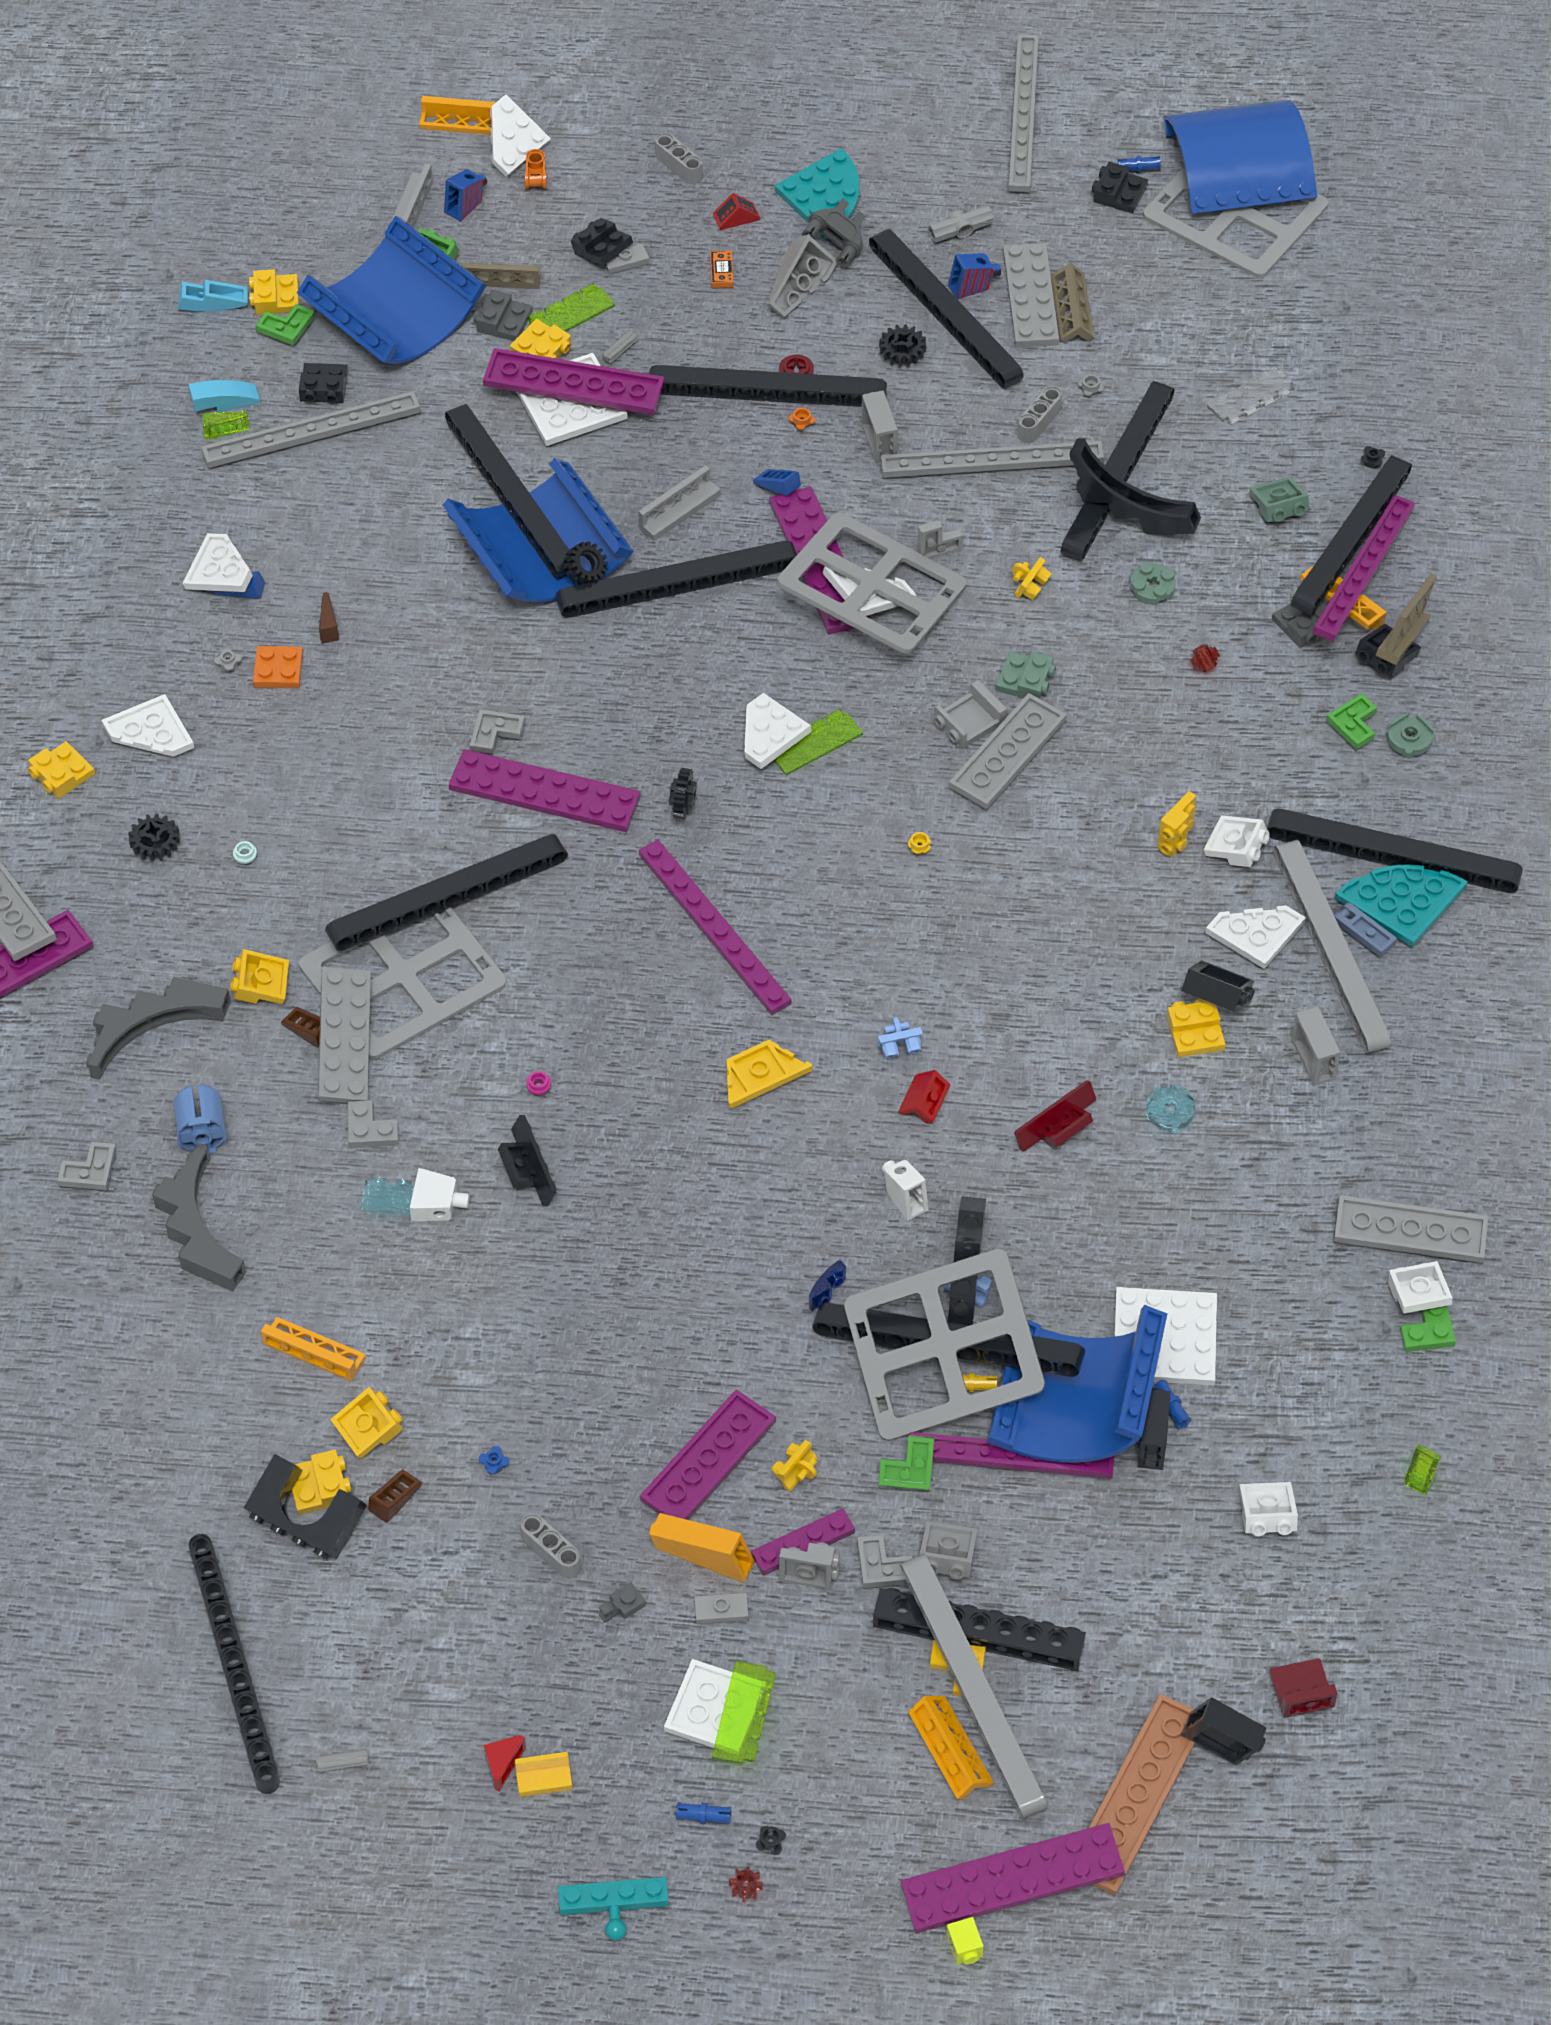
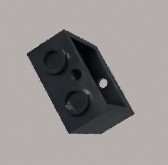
M1202 960L1188 969L1181 990L1234 1012L1244 1007L1247 1002H1251L1255 993V989L1252 988L1254 980Z
M1153 1388L1151 1391L1143 1434L1139 1442L1137 1468L1163 1470L1171 1391H1164L1159 1388Z
M1211 1697L1189 1713L1181 1735L1237 1765L1245 1759L1248 1760L1255 1752L1261 1751L1266 1741V1738L1263 1736L1267 1728Z

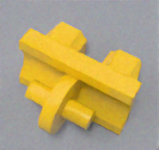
M1040 557L1031 570H1029V563L1027 562L1014 564L1011 569L1014 575L1013 580L1016 582L1023 580L1013 594L1014 596L1020 598L1024 594L1026 597L1034 600L1041 587L1032 582V580L1035 579L1044 585L1052 574L1042 566L1046 560Z
M804 1440L801 1445L792 1443L786 1452L789 1460L786 1463L777 1461L772 1467L774 1476L790 1492L805 1477L814 1479L817 1475L814 1466L818 1458L812 1451V1444L809 1441Z

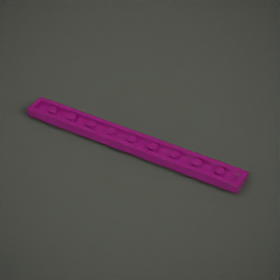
M1397 495L1393 496L1314 626V634L1334 642L1413 511L1414 502Z
M659 839L639 849L641 859L771 1016L792 1005V999Z

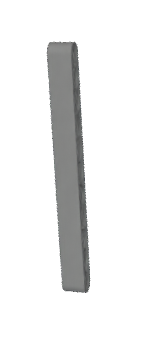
M1294 840L1275 845L1274 855L1300 914L1306 917L1305 925L1364 1052L1370 1053L1390 1047L1391 1040L1388 1030L1300 842Z
M923 1553L901 1563L900 1567L1021 1818L1024 1819L1048 1808L1039 1785L927 1556Z

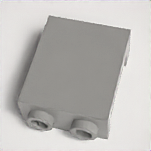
M979 680L971 684V692L944 709L940 705L934 708V722L936 726L943 729L948 734L950 740L953 743H957L962 749L997 729L1006 719L1007 708Z

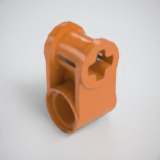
M532 149L526 154L525 189L530 187H543V189H547L545 154L539 149Z

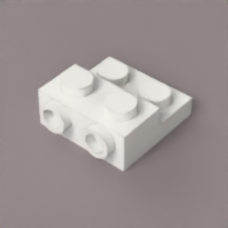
M1221 815L1204 848L1205 855L1227 858L1229 865L1251 867L1253 861H1258L1260 858L1262 844L1268 843L1269 831L1263 820Z
M1438 1261L1389 1270L1388 1285L1395 1302H1399L1403 1314L1452 1305L1453 1298Z
M1291 1482L1240 1484L1239 1493L1245 1534L1252 1533L1255 1536H1263L1265 1533L1278 1532L1281 1535H1288L1292 1531H1297L1298 1513Z

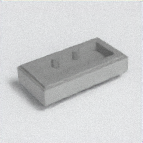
M641 243L627 247L604 265L608 274L649 264V257Z
M747 1593L694 1596L696 1624L749 1620Z

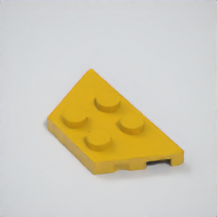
M771 1040L762 1042L726 1059L728 1106L732 1109L812 1071V1064L808 1061L804 1063L794 1057V1053L780 1048L778 1044Z

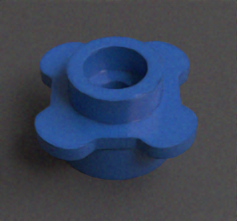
M493 1446L491 1451L486 1454H480L479 1462L484 1464L489 1474L501 1472L504 1467L509 1465V1458L501 1453L500 1447Z

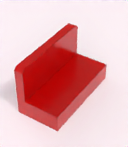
M936 1070L916 1074L898 1112L901 1115L914 1112L926 1124L933 1123L951 1084Z

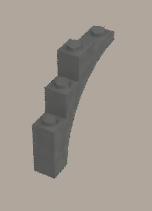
M173 977L170 986L167 985L165 988L164 996L138 990L135 999H131L128 1009L102 1004L100 1011L96 1012L93 1019V1026L96 1027L97 1031L94 1042L95 1048L93 1053L88 1055L86 1062L91 1078L100 1080L108 1064L117 1053L133 1039L149 1030L183 1020L206 1019L223 1022L231 1003L228 989Z
M199 1143L195 1150H191L188 1154L183 1168L177 1170L174 1180L165 1176L161 1184H157L154 1188L152 1196L155 1208L170 1214L165 1224L168 1238L183 1245L178 1254L181 1269L234 1292L246 1273L244 1260L230 1253L214 1240L203 1225L197 1211L198 1188L202 1174L210 1161L208 1146Z

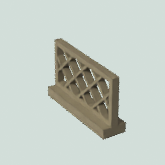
M1430 574L1401 612L1395 627L1379 646L1376 656L1397 665L1428 624L1431 615L1424 613V610L1435 584L1436 575Z

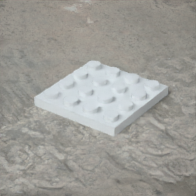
M594 353L569 360L600 366ZM516 392L546 446L628 419L626 410Z
M1116 1287L1114 1337L1136 1331L1140 1310L1144 1305L1168 1313L1154 1382L1166 1380L1168 1383L1215 1384L1217 1293Z

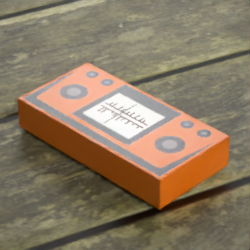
M732 250L710 251L712 288L733 287Z

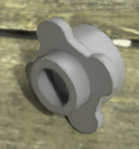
M1093 374L1084 376L1083 380L1078 382V386L1083 389L1085 396H1091L1096 392L1104 390V386L1100 384L1099 377Z
M225 648L220 656L215 657L214 662L216 665H220L222 670L229 672L237 668L238 662L242 660V656L233 653L230 648Z

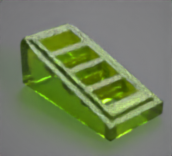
M247 411L203 413L205 439H212L249 429Z
M1418 1444L1405 1477V1485L1426 1495L1435 1483L1441 1456Z

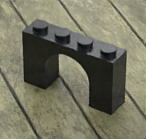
M274 1454L244 1506V1509L250 1512L249 1518L261 1525L264 1521L272 1525L270 1529L281 1536H284L285 1533L292 1535L291 1541L303 1548L307 1544L314 1547L313 1553L327 1560L328 1556L337 1560L367 1505L362 1500L339 1489L327 1511L318 1521L308 1525L292 1523L287 1514V1499L303 1470Z

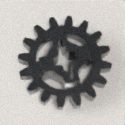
M907 324L903 328L896 325L894 330L889 327L887 328V333L883 332L882 338L879 339L880 354H883L884 360L890 359V364L898 362V366H901L902 363L910 366V361L918 363V358L924 357L926 337L922 336V331L915 332L914 326L908 329Z
M681 768L677 779L674 778L673 782H671L669 805L673 806V818L685 819L688 814V808L692 809L695 804L697 782L693 781V769Z
M157 813L154 818L147 814L144 821L138 818V825L132 824V831L128 832L130 848H133L134 854L140 853L141 859L149 856L150 861H153L154 857L157 856L160 860H163L162 855L164 854L170 857V850H177V843H180L179 828L175 825V821H168V816L166 815L161 819Z

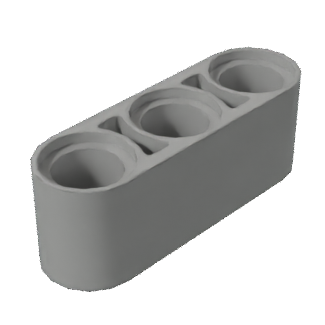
M669 133L658 134L655 138L657 159L689 184L699 183L702 180L701 158Z
M1056 386L1044 388L1020 416L1018 423L1019 440L1025 443L1034 442L1061 410L1062 391Z
M527 1514L521 1519V1536L528 1547L564 1578H574L580 1573V1553L576 1547L538 1514ZM530 1528H537V1529H538V1530L533 1531V1532L528 1531V1529H530ZM548 1544H555V1545H556V1546H554V1547H552V1548L546 1547V1545H548ZM566 1560H573V1561H574V1562L571 1563V1564H565V1563H563V1562L566 1561Z

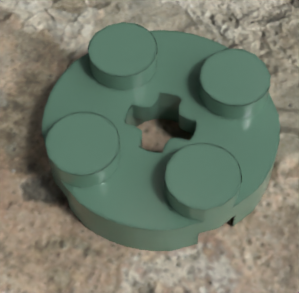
M1143 562L1131 576L1130 589L1135 593V598L1142 603L1150 605L1159 604V601L1169 600L1175 592L1176 580L1174 571L1162 565ZM1149 582H1156V583H1157V584H1155L1153 587H1152V586H1149V584H1150Z
M1402 714L1390 722L1386 738L1393 750L1402 754L1404 758L1411 759L1430 749L1433 744L1434 730L1431 723L1424 717L1416 715L1415 718L1409 717V714ZM1407 732H1408L1409 734H1413V733H1414L1415 736L1412 737V738H1411V737H1407V736H1406V733H1407Z

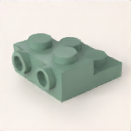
M1291 476L1250 487V496L1259 505V513L1268 523L1281 522L1286 517L1302 516L1310 511L1308 494Z
M1009 651L996 683L995 691L1024 698L1030 693L1041 699L1042 695H1046L1048 692L1049 677L1053 678L1057 665L1053 664L1054 657L1033 651L1030 656Z

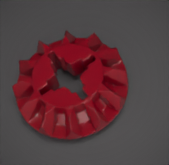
M803 355L787 356L779 364V372L795 373V365L799 368L798 373L813 374L814 371L813 362Z

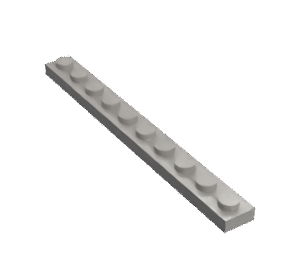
M1018 34L1009 191L1030 192L1039 35Z
M414 391L201 446L207 467L211 468L421 412L420 405Z
M1088 441L1087 443L1092 452L1104 463L1102 441ZM1075 442L881 455L882 476L887 478L1074 465L1070 460L1069 454Z

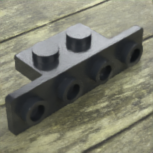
M519 1115L511 1128L516 1143H501L498 1151L513 1188L535 1187L542 1206H548L556 1194V1186L551 1179L547 1164L544 1162L539 1145L536 1143L526 1116Z

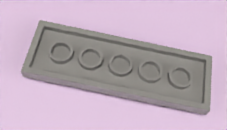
M1046 243L1003 245L1015 347L1059 345Z
M1028 693L949 781V788L981 807L988 809L1066 721L1067 714Z
M0 861V943L12 959L16 961L54 942L57 938L54 931Z
M322 967L318 1101L348 1103V1101L368 1100L370 971Z
M1340 1195L1334 1242L1483 1263L1489 1216Z

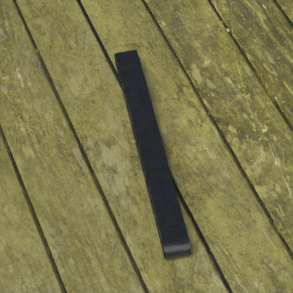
M886 229L869 238V245L877 257L1001 388H1006L1023 379L1022 368L891 229Z
M654 365L649 370L651 375L664 377L665 382L661 395L862 407V395L878 391H884L885 396L887 394V383L879 378Z
M1152 381L1105 466L1124 481H1128L1169 407L1174 395V387ZM1108 503L1083 504L1063 540L1061 554L1081 561L1084 560L1111 511Z
M467 404L446 411L445 418L449 428L552 576L557 579L566 575V572L569 570L564 569L563 565L567 562H563V560L567 556L565 554L569 551L568 547Z
M1393 455L1389 457L1295 592L1291 601V607L1311 616L1315 613L1378 522L1393 496L1398 493L1408 478L1412 463Z
M780 541L560 589L555 597L561 615L565 618H571L781 573L797 556V553L791 541Z
M1285 809L1272 810L1267 825L1269 837L1283 842L1298 840L1301 846L1388 866L1420 865L1424 866V869L1436 872L1443 870L1466 880L1470 885L1505 893H1515L1518 890L1523 872L1522 866L1516 862Z
M550 834L335 919L325 927V932L335 949L343 951L559 865L566 860L568 853L557 835Z
M821 1303L812 1325L813 1331L821 1336L854 1341L844 1305ZM869 1310L867 1312L875 1345L902 1348L931 1337L929 1323L925 1318ZM948 1322L951 1331L969 1326ZM865 1323L857 1324L860 1339L868 1336ZM1010 1335L961 1349L957 1352L959 1359L1020 1368ZM1032 1336L1042 1372L1069 1377L1079 1374L1085 1355V1349L1081 1345L1073 1342Z
M197 1534L189 1541L190 1555L251 1771L258 1791L263 1794H271L278 1789L280 1784L276 1763L212 1541L205 1534ZM200 1548H206L203 1552H197ZM207 1570L213 1571L210 1574H203ZM214 1592L219 1593L217 1596L214 1597L209 1596ZM219 1615H226L222 1619H216ZM226 1637H231V1638H232V1639H231L230 1641H228V1642L222 1641V1640H223L224 1638H226ZM232 1660H239L236 1664H228ZM238 1683H246L242 1687H235ZM246 1705L252 1706L249 1710H241ZM250 1729H259L256 1733H248ZM257 1752H265L261 1757L254 1756ZM265 1775H272L268 1780H261Z

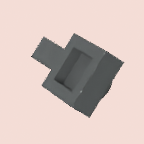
M632 1582L610 1594V1601L599 1606L601 1611L599 1616L604 1623L619 1613L625 1619L644 1608L646 1601Z

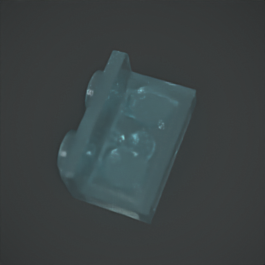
M372 1177L371 1181L365 1180L362 1211L411 1216L410 1204L414 1185H411V1181L396 1179V1183H387V1179L382 1177Z

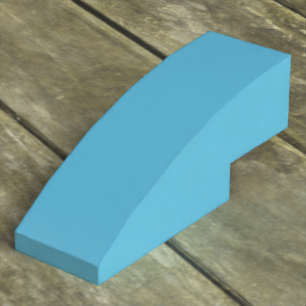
M205 280L203 285L182 282L178 292V309L222 311L247 306L248 287Z
M212 380L188 384L195 412L216 407L217 412L260 403L256 386L253 383L233 380Z

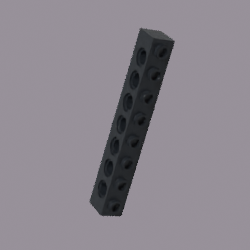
M880 1588L873 1614V1627L935 1640L913 1594L903 1593L895 1588ZM949 1601L970 1645L986 1647L985 1652L1079 1671L1086 1632L1076 1627H1060L1048 1621H1032L1024 1616L1014 1617L1005 1615L997 1610L986 1611L978 1609L973 1605L967 1604L963 1606ZM904 1608L907 1609L908 1612L900 1613L897 1610ZM976 1625H982V1626H984L985 1628L979 1630V1629L974 1628V1626H976ZM1006 1630L1011 1634L1003 1635L1000 1632ZM1033 1636L1036 1640L1030 1641L1026 1637ZM1052 1642H1060V1643H1062L1063 1645H1061V1646H1054V1645H1052L1051 1643H1052Z

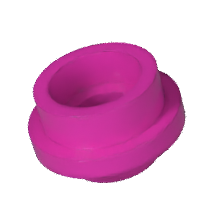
M533 1072L527 1079V1089L535 1095L545 1094L551 1087V1080L544 1072Z

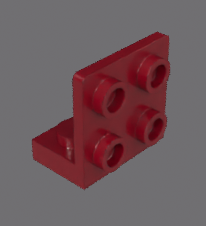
M1319 1658L1270 1669V1676L1283 1718L1335 1707L1338 1693L1335 1684H1328L1322 1662Z

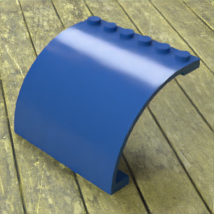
M1291 100L1163 116L1166 137L1177 136L1188 182L1191 214L1317 198L1314 166L1307 132L1300 112Z
M395 216L384 234L386 236L380 245L352 274L329 287L324 286L313 276L307 275L297 291V294L383 363L399 364L414 360L441 344L464 321L487 286L402 218Z
M554 458L549 465L555 473L529 493L569 550L581 542L586 543L587 541L591 542V545L597 544V550L602 548L603 552H601V555L606 554L607 557L603 561L608 562V566L605 567L607 569L606 573L599 579L603 580L621 566L634 551L569 462ZM447 499L443 504V507L448 512L447 516L458 526V532L468 540L469 547L480 557V563L487 567L490 571V577L499 584L502 594L507 598H516L528 602H549L556 600L555 595L560 589L578 585L577 580L574 582L570 580L573 577L571 574L557 579L552 576L503 504L478 509L466 508L463 503ZM580 556L581 566L586 571H591L590 561L586 557Z
M1144 1305L1140 1310L1135 1332L1106 1338L1063 1335L1043 1329L1040 1324L1027 1320L1032 1336L1073 1342L1081 1345L1085 1349L1079 1374L1074 1377L1042 1372L1045 1388L1041 1393L995 1407L987 1443L1035 1459L1069 1463L1101 1460L1130 1448L1143 1434L1168 1313ZM1004 1366L1000 1386L1020 1380L1022 1378L1021 1369Z

